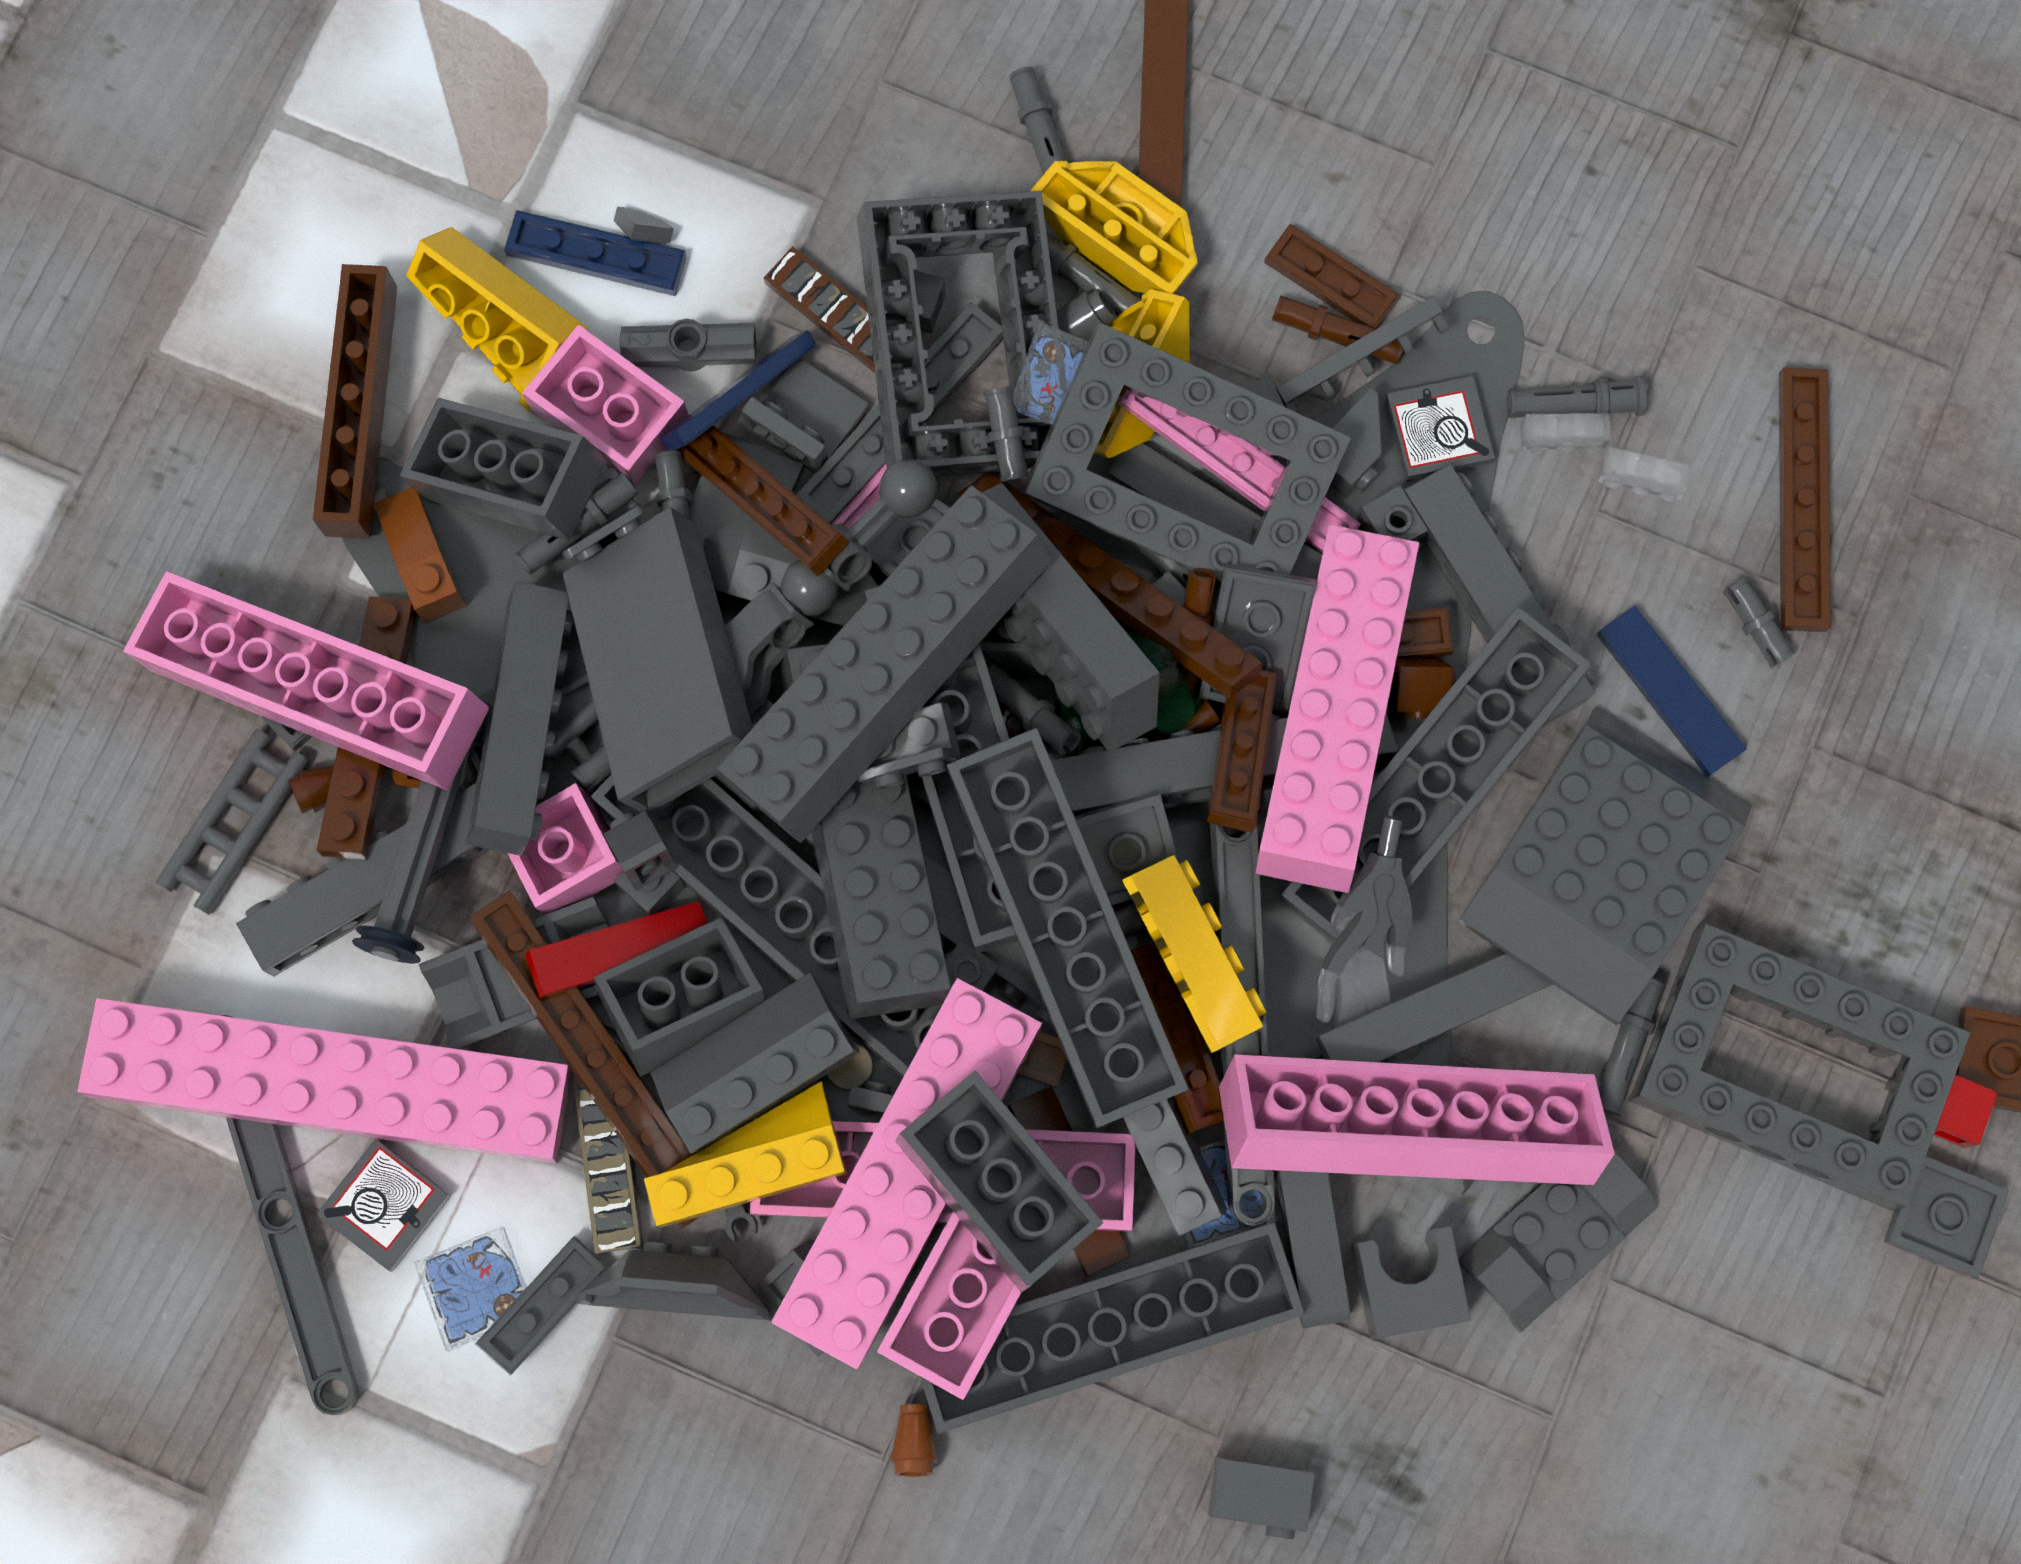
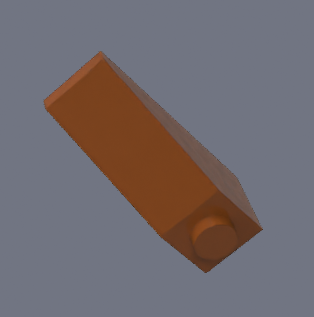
M410 487L375 502L374 506L396 567L414 610L426 624L466 607L465 600L419 493Z

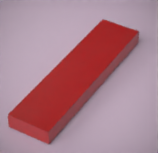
M700 901L534 948L527 951L525 956L539 997L543 998L595 982V976L707 924Z

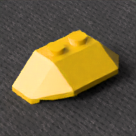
M1054 161L1031 189V191H1041L1045 220L1061 241L1067 245L1072 243L1078 248L1077 252L1131 291L1146 293L1149 289L1175 294L1197 266L1198 261L1194 251L1187 211L1116 161H1083L1074 163Z
M1149 289L1141 296V301L1127 308L1117 319L1110 323V327L1190 363L1189 301L1185 297ZM1125 385L1094 451L1096 455L1106 458L1114 457L1150 440L1155 432L1118 404L1127 390Z

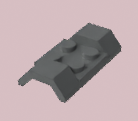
M594 896L531 920L547 945L609 927ZM483 940L418 964L421 973L434 994L445 1024L447 1041L450 1048L460 1049L537 1019ZM595 982L577 987L585 1000L599 995Z
M1615 1151V1155L1594 1185L1539 1184L1458 1258L1460 1267L1475 1278L1502 1307L1519 1333L1526 1329L1555 1301H1558L1618 1246L1632 1230L1658 1208L1648 1187Z

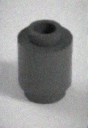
M1099 289L1091 293L1083 292L1056 311L1060 341L1068 345L1074 352L1088 343L1096 325L1103 323L1110 327V323L1117 319L1113 306Z

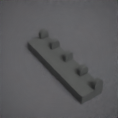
M1434 296L1430 297L1277 387L1276 389L1284 406L1300 414L1298 406L1293 401L1317 386H1320L1327 400H1330L1336 394L1328 380L1357 363L1366 377L1373 375L1375 372L1367 357L1396 340L1405 355L1414 351L1406 334L1430 320L1433 321L1436 330L1440 334L1448 331V325L1441 315L1443 310Z

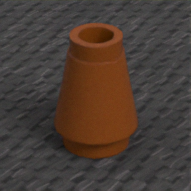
M923 1404L901 1405L890 1463L895 1464V1475L904 1477L933 1475V1464L937 1463L938 1460L930 1416L928 1415V1406Z

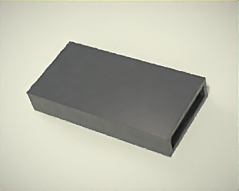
M671 507L657 513L633 531L619 539L617 538L602 550L563 573L617 798L619 801L640 812L646 811L647 814L720 773L716 768L753 728L698 527L694 522Z

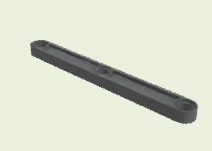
M1257 822L1253 833L1244 831L1238 838L1226 835L1221 825L1210 823L1214 912L1222 926L1221 929L1215 931V934L1223 949L1232 945L1244 968V971L1236 974L1245 992L1254 988L1266 1010L1260 875L1255 874L1259 856ZM1266 1014L1259 1017L1263 1025L1262 1028L1220 1049L1222 1079L1234 1054L1268 1056ZM1224 1123L1227 1204L1229 1212L1240 1223L1252 1226L1264 1224L1272 1216L1275 1207L1274 1170L1231 1168ZM1250 1190L1259 1192L1263 1200L1260 1213L1253 1217L1245 1216L1239 1206L1242 1195Z
M226 1118L312 1402L316 1409L323 1414H345L357 1403L359 1396L358 1384L278 1125ZM286 1200L292 1207L291 1219L287 1224L275 1227L268 1219V1209L275 1201ZM337 1379L345 1383L348 1389V1396L343 1405L333 1408L325 1403L323 1390L328 1382Z

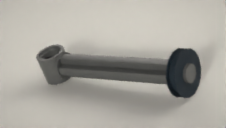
M488 712L448 791L421 780L375 925H363L356 928L361 937L354 938L352 943L359 949L372 955L401 963L415 964L421 961L416 952L423 951L425 947L416 939L411 938L470 749L483 744Z

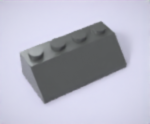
M810 972L650 1073L666 1114L690 1154H696L755 1120V1118L763 1115L861 1052L814 975Z

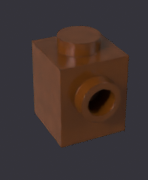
M1438 657L1396 658L1387 705L1397 712H1405L1406 716L1426 719L1457 681L1453 667Z

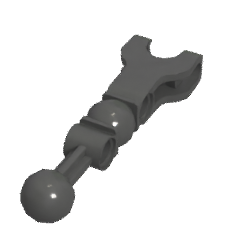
M914 459L899 460L887 467L880 480L879 494L881 498L850 529L842 524L832 525L850 543L819 576L815 575L801 561H796L788 566L784 573L781 588L772 583L769 586V590L761 592L728 624H725L749 716L766 701L771 686L772 671L785 657L786 650L794 648L805 635L806 629L814 625L808 616L820 615L830 609L838 596L839 586L848 591L851 588V584L860 581L869 572L872 565V557L866 549L899 516L903 518L918 517L930 510L936 500L938 483L930 467Z

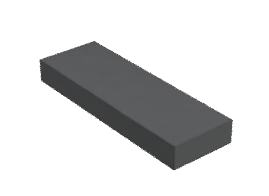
M573 1236L481 1336L475 1345L511 1376L576 1305L577 1294L609 1267Z

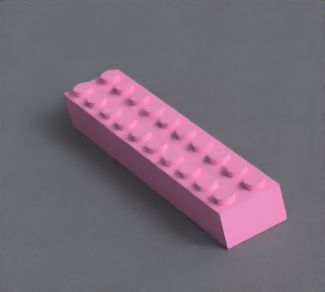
M96 998L77 1092L91 1099L557 1164L572 1072L569 1065Z

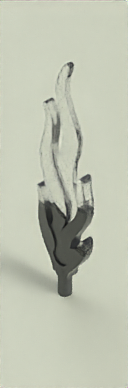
M1384 816L1377 852H1370L1363 868L1352 880L1349 893L1343 892L1331 918L1330 927L1341 933L1329 949L1321 967L1318 981L1316 1017L1325 1023L1330 1021L1338 983L1339 999L1332 1030L1390 1005L1384 964V941L1387 932L1386 957L1389 971L1398 977L1402 976L1404 972V956L1412 927V906L1402 873V858L1396 856L1403 820L1397 817ZM1321 1053L1320 1059H1325Z

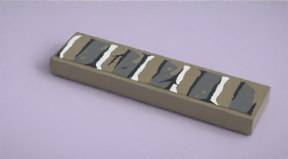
M571 1069L594 1253L602 1254L643 1247L633 1158Z

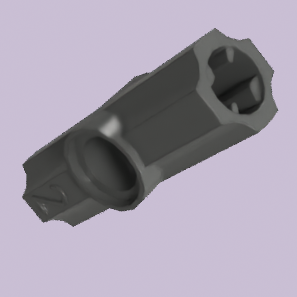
M687 318L678 320L672 325L621 327L620 332L621 356L636 367L677 366L683 371L689 372L700 370L705 365L756 364L755 323L700 324L693 319ZM694 339L699 341L697 348L692 351L686 352L678 349L679 345L685 340Z

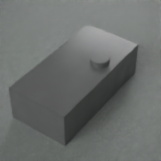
M438 397L399 476L426 500L570 540L607 460L582 435Z
M976 1070L900 1132L895 1140L897 1145L1021 1293L1034 1284L1104 1223Z

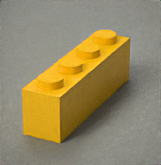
M453 227L446 228L419 241L406 276L444 318L451 317L463 333L461 338L472 350L479 348L494 365L491 371L503 384L509 381L521 395L518 401L530 412L531 410L522 392L578 324L585 330H588V327Z
M1175 855L1123 879L1122 881L1211 1053L1262 1028L1263 1025L1259 1017L1266 1014V1010L1255 989L1251 988L1245 992L1236 974L1244 971V968L1232 945L1224 949L1222 948L1215 934V931L1221 929L1222 926L1210 903L1208 902L1200 906L1192 890L1200 886V883L1188 860L1179 864Z
M822 1081L662 1174L644 1178L656 1226H669L847 1174Z

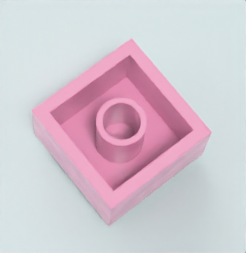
M576 783L535 807V813L542 814L541 828L537 841L529 840L522 856L508 853L536 909L545 915L588 899L614 884V880L623 872L604 836V833L609 831L604 818L591 795Z

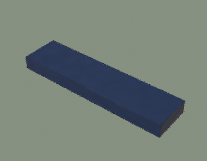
M519 210L515 212L504 248L506 256L672 296L676 295L687 257L685 250L652 242L631 240L627 236Z
M807 330L790 337L663 434L660 439L667 449H672V451L688 445L814 348L816 342Z
M1636 606L1630 608L1596 634L1707 777H1710L1747 749Z

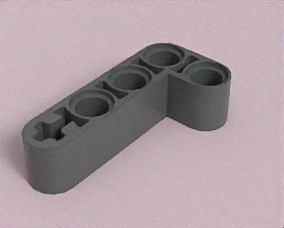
M1274 1170V1181L1278 1186L1291 1273L1305 1315L1299 1317L1302 1328L1350 1320V1307L1329 1175L1323 1172Z

